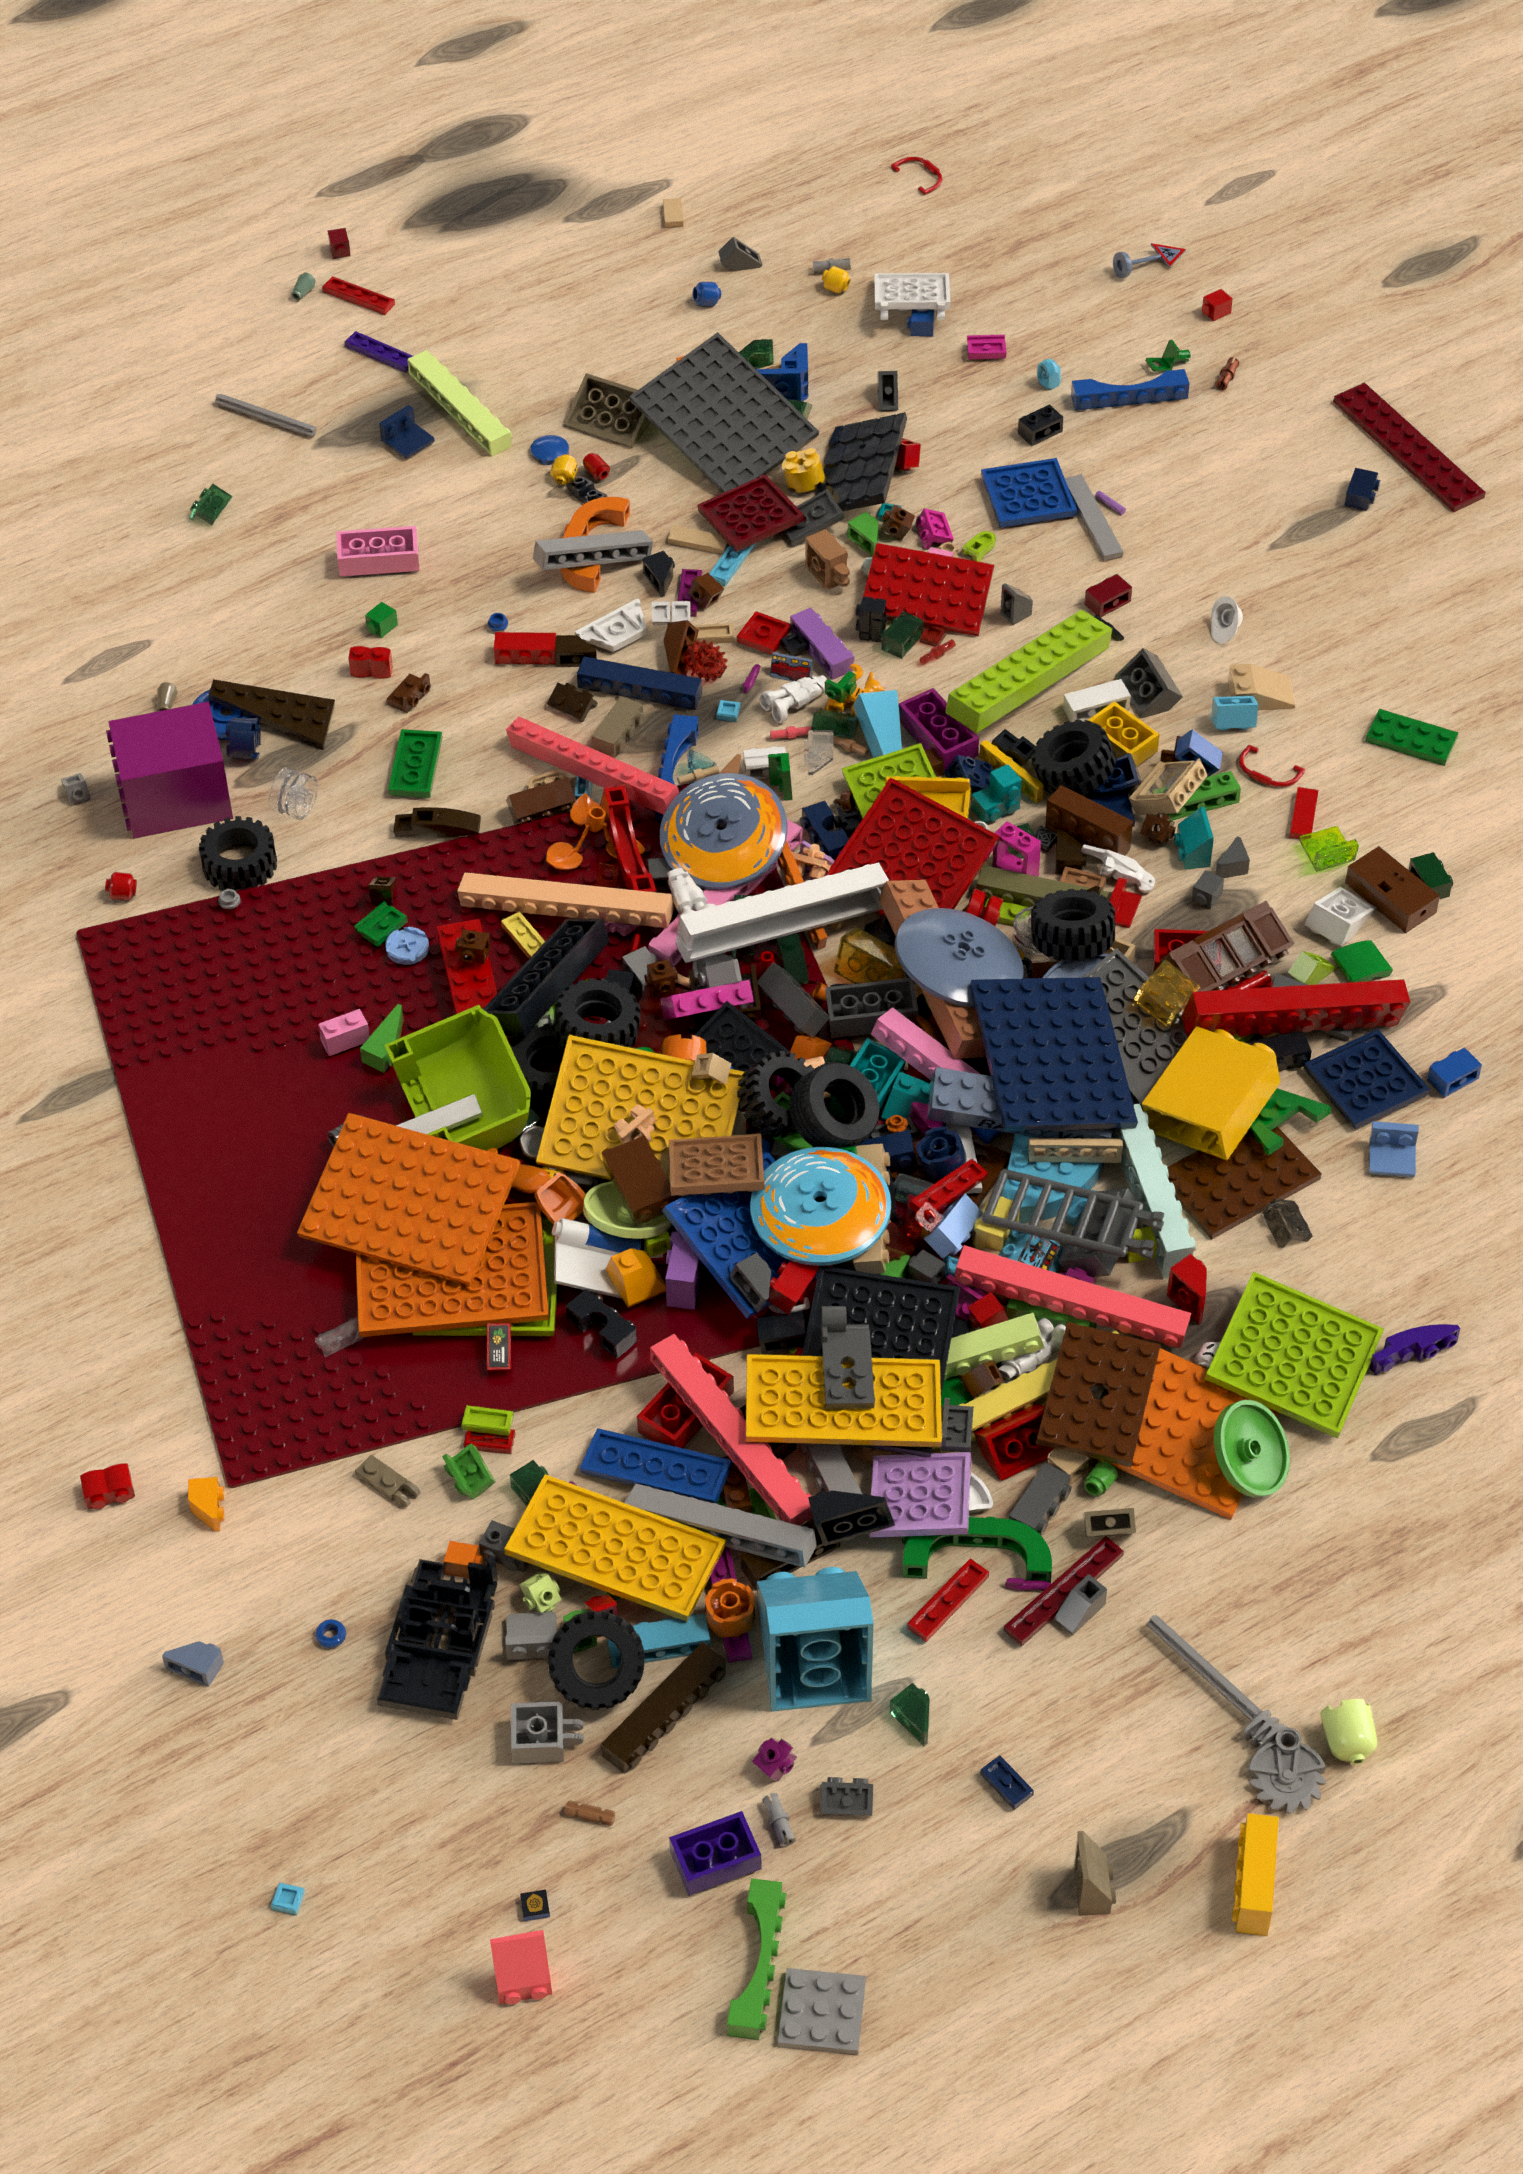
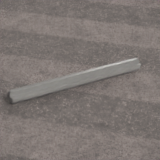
M223 394L216 395L215 403L310 437L316 434L317 429L315 426Z

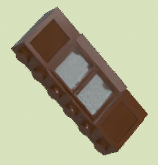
M1264 901L1169 952L1160 962L1187 1004L1192 992L1224 990V985L1227 983L1229 986L1236 984L1241 980L1240 976L1242 975L1247 978L1257 971L1256 968L1258 966L1263 969L1273 963V958L1276 957L1279 960L1289 954L1287 950L1295 943L1273 908L1269 906L1267 901Z

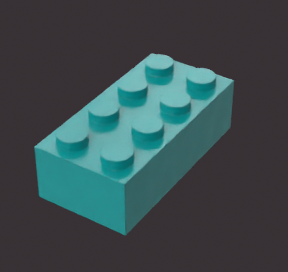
M867 1038L850 1066L864 1074L872 1084L878 1098L879 1111L890 1095L899 1071L903 1073L906 1061L888 1047ZM831 1094L827 1107L828 1113L845 1120L843 1106Z

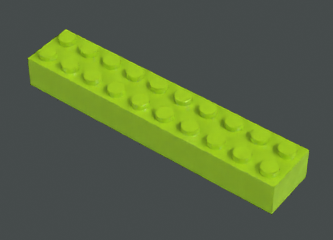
M1081 609L950 692L946 713L972 731L980 732L1108 649L1112 628Z

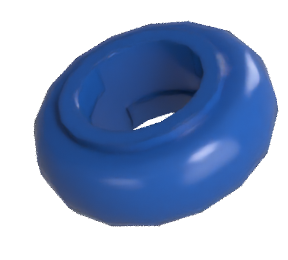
M325 1620L316 1629V1640L325 1648L338 1647L346 1638L345 1626L338 1620ZM329 1630H335L338 1632L334 1637L331 1638L324 1636V1634Z

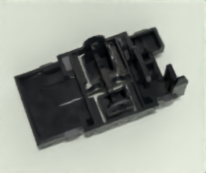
M488 1556L487 1565L468 1563L469 1584L466 1578H463L462 1583L455 1582L454 1576H451L450 1580H443L445 1574L444 1563L419 1559L412 1575V1585H405L385 1651L387 1662L384 1667L383 1680L377 1697L378 1706L458 1720L464 1692L468 1689L470 1676H475L476 1667H478L491 1622L492 1610L495 1608V1601L491 1599L492 1596L494 1597L498 1585L496 1560L494 1557ZM438 1611H443L444 1614L441 1620L435 1621V1617L432 1615H437ZM449 1613H454L456 1621L453 1624L446 1623ZM399 1626H400V1631H399V1635H398V1640H396V1636H397V1633H398V1630H399ZM434 1634H437L434 1640V1647H430ZM442 1635L449 1636L446 1645L447 1649L439 1648Z

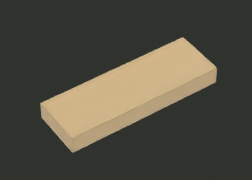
M673 525L668 536V544L723 554L729 546L720 534Z

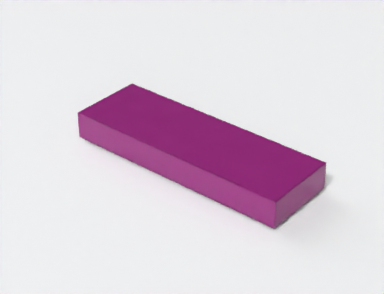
M682 569L678 601H690V617H696L698 602L688 592L692 587V580L698 575L702 576V570Z

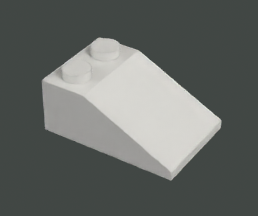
M1339 887L1313 904L1304 925L1309 927L1313 933L1325 936L1331 943L1342 946L1352 939L1376 911L1377 907Z

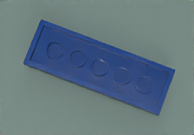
M597 1428L580 1466V1471L583 1474L635 1486V1484L650 1486L666 1492L693 1497L701 1501L717 1503L731 1470L732 1462L729 1459Z

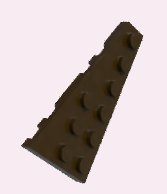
M215 679L212 681L209 692V700L229 709L236 708L243 711L245 716L250 717L252 715L259 718V722L286 734L293 733L300 736V740L305 742L309 740L316 743L318 748L324 749L335 707L334 699Z

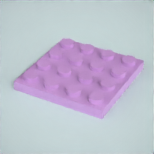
M933 1453L931 1457L910 1454L874 1456L871 1495L886 1498L895 1526L869 1533L870 1538L968 1534L971 1453Z

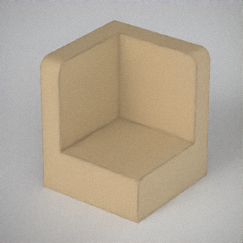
M714 1053L698 1054L692 1076L697 1079L712 1078L720 1084H726L731 1063Z

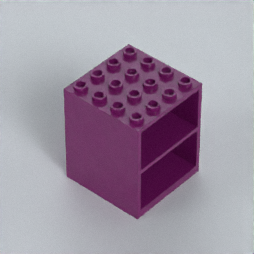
M209 702L108 721L110 730H106L108 743L113 742L112 745H109L111 758L116 757V759L112 760L114 772H119L115 774L118 788H120L118 789L120 800L125 802L122 804L124 817H129L125 819L127 831L132 830L133 839L211 824L217 821L221 822L230 817V820L233 819L223 757Z

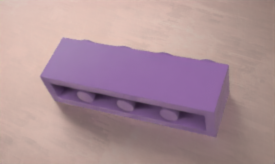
M810 607L790 616L791 632H799L808 642L807 651L832 680L845 675L848 671H853L849 668L855 661L853 653L847 650L842 640L835 636L831 627L822 621L818 613L816 614Z

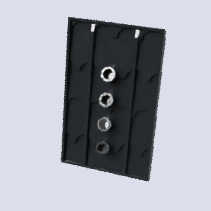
M906 412L835 427L824 461L823 471L825 480L823 483H818L816 495L828 489L842 512L885 503L907 422Z

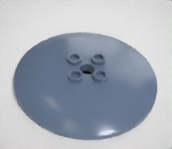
M947 908L922 910L909 916L901 924L897 932L895 951L904 971L917 985L944 1001L960 1006L975 1007L970 989L971 980L1023 978V963L1019 952L1010 939L989 922L970 913Z

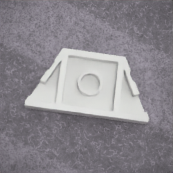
M637 598L575 631V635L589 644L612 652L647 635L640 600Z

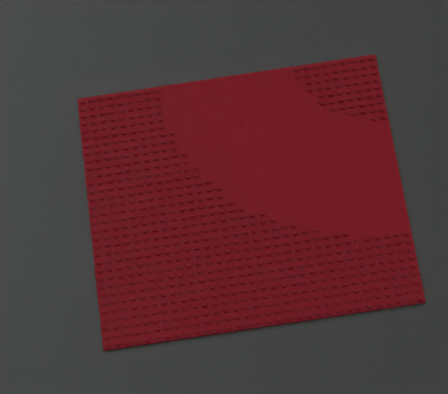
M694 782L677 786L679 792ZM629 800L635 838L645 848L641 858L649 873L648 859L665 858L660 845L662 820L655 819V811H652V809ZM570 812L528 823H520L479 833V835H470L237 891L236 893L240 896V904L234 909L222 908L219 905V896L77 931L81 952L229 1488L240 1487L462 1427L466 1405L518 1412L659 1374V1370L650 1361V1347L673 1334L679 1340H683L686 1343L692 1356L696 1352L707 1360L759 1347L756 1318L768 1315H781V1313H776L767 1307L746 1318L704 1265L695 1310L667 1306L666 1292L629 1308L622 1298L602 1294V1302L616 1309L623 1319L631 1321L636 1327L637 1342L616 1359L600 1346L599 1332L605 1327L594 1325L585 1332H582L567 1320L566 1305L584 1290L558 1284L554 1336H511V1371L488 1372L487 1336L413 1335V1333L360 1337L356 1253L304 1239L297 1234L334 1148L327 1137L329 1131L343 1124L348 1113L362 1115L366 1118L395 1126L415 1118L393 1066H389L383 1073L363 1063L360 1051L363 1044L329 1056L321 1042L318 1024L360 1009L368 1023L369 1035L371 1036L397 1004L402 1005L404 1019L400 1037L402 1038L455 1015L439 947L437 926L480 919L483 933H489L490 950L488 956L498 993L529 960L501 925L502 920L518 912L461 906L457 891L464 873L626 889L618 859L612 857L607 852L606 848L609 842L606 840L603 829L598 832L588 830L578 851L583 857L582 863L572 870L556 869L546 862L547 851L551 845L565 842L574 849L583 834L586 825L579 826L575 824L570 818ZM775 868L747 896H755L766 891L784 888L777 869ZM375 876L397 877V886L393 890L392 907L406 915L408 920L399 931L404 930V927H413L423 931L427 936L429 942L428 954L415 964L404 965L394 962L387 955L386 941L377 947L363 938L362 934L355 932L354 926L378 907L372 906L369 894V884ZM671 891L656 892V893L672 894ZM675 905L669 925L676 919L678 915V911ZM520 912L544 941L553 934L565 919H578ZM640 925L626 936H622L617 931L614 933L609 932L610 942L572 984L576 985L577 981H588L590 978L601 981L603 977L606 978L609 969L623 971L622 957L625 955L635 934L640 936L641 948L645 946L649 951L648 945L650 941L657 937L664 928ZM804 931L725 952V955L738 960L740 974L750 973V964H755V970L757 971L761 954L769 951L774 955L775 964L787 970L810 996H812L815 987L819 983L827 986ZM684 959L678 962L674 966L677 974L689 978V970H692L694 961L685 963ZM675 982V993L654 998L651 991L649 998L644 999L635 987L633 995L640 1005L641 1016L637 1041L632 1048L648 1047L654 1053L661 1054L665 1038L681 1034V1039H691L692 1035H695L702 1028L695 1027L694 1015L664 1020L660 998L690 992V988ZM758 985L761 1021L754 1023L791 1051L796 1036L801 1034L793 1028L794 1023H790L782 1016L784 1012L779 1011L771 1004L773 1000L768 999L761 993L762 988ZM816 1001V1003L827 1013L826 1001ZM556 1002L552 1005L553 1012H555ZM753 1002L734 1007L737 1009L753 1008ZM595 1016L583 1018L585 1021L594 1024H606L608 1021L605 1018ZM828 1020L815 1035L831 1043L823 1059L825 1063L839 1062L850 1066L857 1055L849 1036L831 1038ZM508 1036L510 1047L517 1038L516 1036ZM546 1060L538 1063L533 1068L541 1072L560 1071L562 1061ZM785 1080L778 1087L769 1082V1090L773 1099L781 1092L791 1097V1086ZM829 1101L824 1102L826 1109L828 1107ZM530 1102L528 1120L522 1133L513 1141L498 1148L497 1154L505 1152L515 1159L525 1161L526 1165L538 1168L544 1167L537 1165L535 1160H530L523 1155L520 1148V1138L525 1130L533 1126L545 1128L549 1109H545L544 1106H540V1108L534 1107ZM745 1108L740 1109V1112H747ZM881 1109L879 1111V1119L877 1126L885 1124L884 1121L880 1120L882 1116ZM830 1114L836 1121L845 1122V1120ZM748 1118L746 1120V1135L761 1134V1139L770 1142L772 1151L775 1139L768 1134L760 1133L761 1129L758 1127L754 1129L751 1126L752 1119ZM600 1178V1184L612 1181ZM893 1184L897 1222L890 1223L886 1230H891L892 1233L896 1231V1237H898L899 1241L900 1236L902 1238L903 1214L907 1202L906 1196L908 1195L901 1193L897 1189V1185ZM902 1194L905 1195V1199L901 1198ZM541 1210V1217H546ZM584 1212L573 1220L592 1225L586 1219ZM674 1225L668 1230L670 1238L672 1231L676 1232ZM909 1248L902 1249L903 1254L905 1253L904 1251H909L906 1255H909L910 1259L921 1252V1250L915 1249L908 1250ZM928 1252L939 1260H943L937 1253ZM665 1253V1264L655 1265L665 1284L668 1264H666L667 1253ZM944 1277L939 1284L947 1285L949 1280ZM809 1320L805 1321L806 1328L808 1327Z

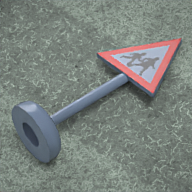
M1151 243L1152 248L1158 255L1131 260L1127 253L1117 252L1113 257V268L1119 278L1128 277L1132 271V265L1161 258L1170 268L1186 249Z

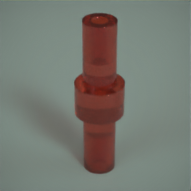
M951 639L942 645L931 648L929 653L919 658L921 664L924 665L934 658L939 659L944 656L946 651L955 647L956 643Z

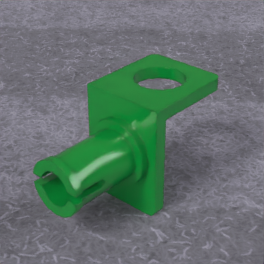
M1169 340L1162 358H1146L1145 361L1154 372L1170 371L1173 369L1176 361L1188 362L1189 359L1186 358H1191V353L1188 349L1180 350L1173 340ZM1153 362L1159 363L1162 367L1154 365Z

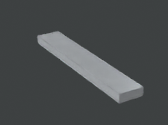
M1082 474L1065 478L1075 507L1103 560L1123 557V550Z

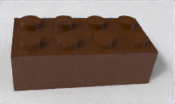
M1062 785L1047 800L1045 828L1057 833V829H1063L1082 845L1110 850L1124 856L1130 851L1133 828L1132 820Z

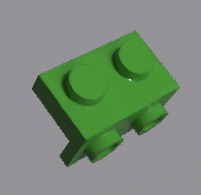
M472 1443L453 1457L448 1454L442 1456L446 1463L444 1468L456 1480L454 1486L461 1495L466 1494L470 1498L475 1499L496 1483L476 1446Z

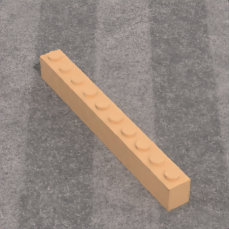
M464 873L457 891L461 906L578 919H603V921L662 928H668L674 911L672 894L475 873Z

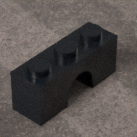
M585 1289L566 1305L567 1320L582 1332H585L594 1325L605 1327L599 1332L600 1346L616 1359L637 1342L635 1325L631 1321L623 1319L616 1309L604 1304L597 1294H592Z

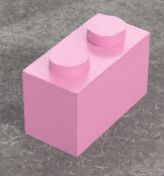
M360 1009L318 1024L321 1042L329 1056L364 1044L370 1037L368 1023Z

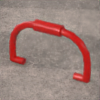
M906 157L891 164V167L896 172H899L900 168L897 166L905 162H921L934 175H937L938 181L936 184L926 190L922 186L918 188L924 195L937 189L943 181L940 169L929 160L920 157Z
M1248 745L1238 759L1239 766L1244 773L1249 775L1251 779L1267 786L1287 787L1293 785L1305 773L1304 768L1294 765L1293 770L1298 771V774L1289 781L1277 782L1259 772L1249 770L1244 764L1245 756L1249 751L1255 753L1259 751L1258 748L1252 745Z

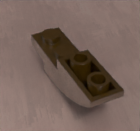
M413 808V812L410 814L395 815L393 833L396 837L436 833L438 838L479 835L481 816L450 808Z

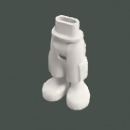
M823 675L819 677L811 676V678L804 677L796 682L793 681L782 685L780 690L765 691L761 693L759 698L761 706L765 711L772 710L774 720L780 724L786 721L788 708L799 709L807 705L811 700L824 694V682L827 678Z
M678 868L667 873L673 903L681 915L687 912H695L694 910L699 911L706 907L716 906L711 903L706 904L707 898L688 872Z
M1042 1318L1037 1323L1045 1348L1034 1353L1017 1356L1012 1360L1002 1361V1366L998 1368L1002 1377L1010 1380L1013 1376L1018 1377L1021 1374L1029 1373L1036 1366L1050 1359L1052 1354L1061 1348L1066 1326L1059 1324L1054 1328L1048 1319Z

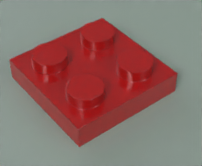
M755 611L737 635V642L772 655L781 645V639L786 637L791 631V624Z

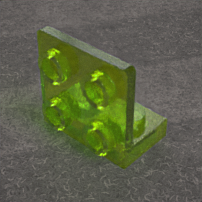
M1338 826L1306 834L1299 838L1316 872L1355 861L1359 848L1356 839L1345 840Z

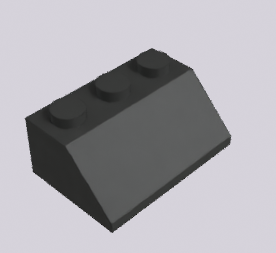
M1144 648L1115 675L1117 680H1122L1130 693V702L1140 718L1167 712L1183 698L1159 657Z

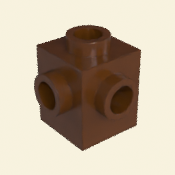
M894 504L890 511H885L881 519L884 521L881 529L902 540L911 529L915 515Z
M1160 812L1157 815L1147 813L1140 834L1150 837L1149 841L1161 845V842H1168L1169 839L1173 838L1176 827H1174L1175 822L1169 820V815Z
M463 929L461 937L457 938L455 943V950L458 951L459 960L485 964L490 950L489 933Z
M669 960L647 964V974L644 975L647 987L651 988L654 998L675 993V980H678L676 968L671 967Z

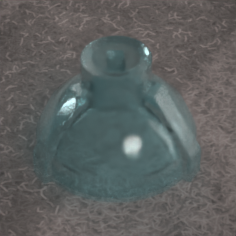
M689 750L687 754L688 774L692 773V770L699 768L703 770L716 766V763L710 758Z

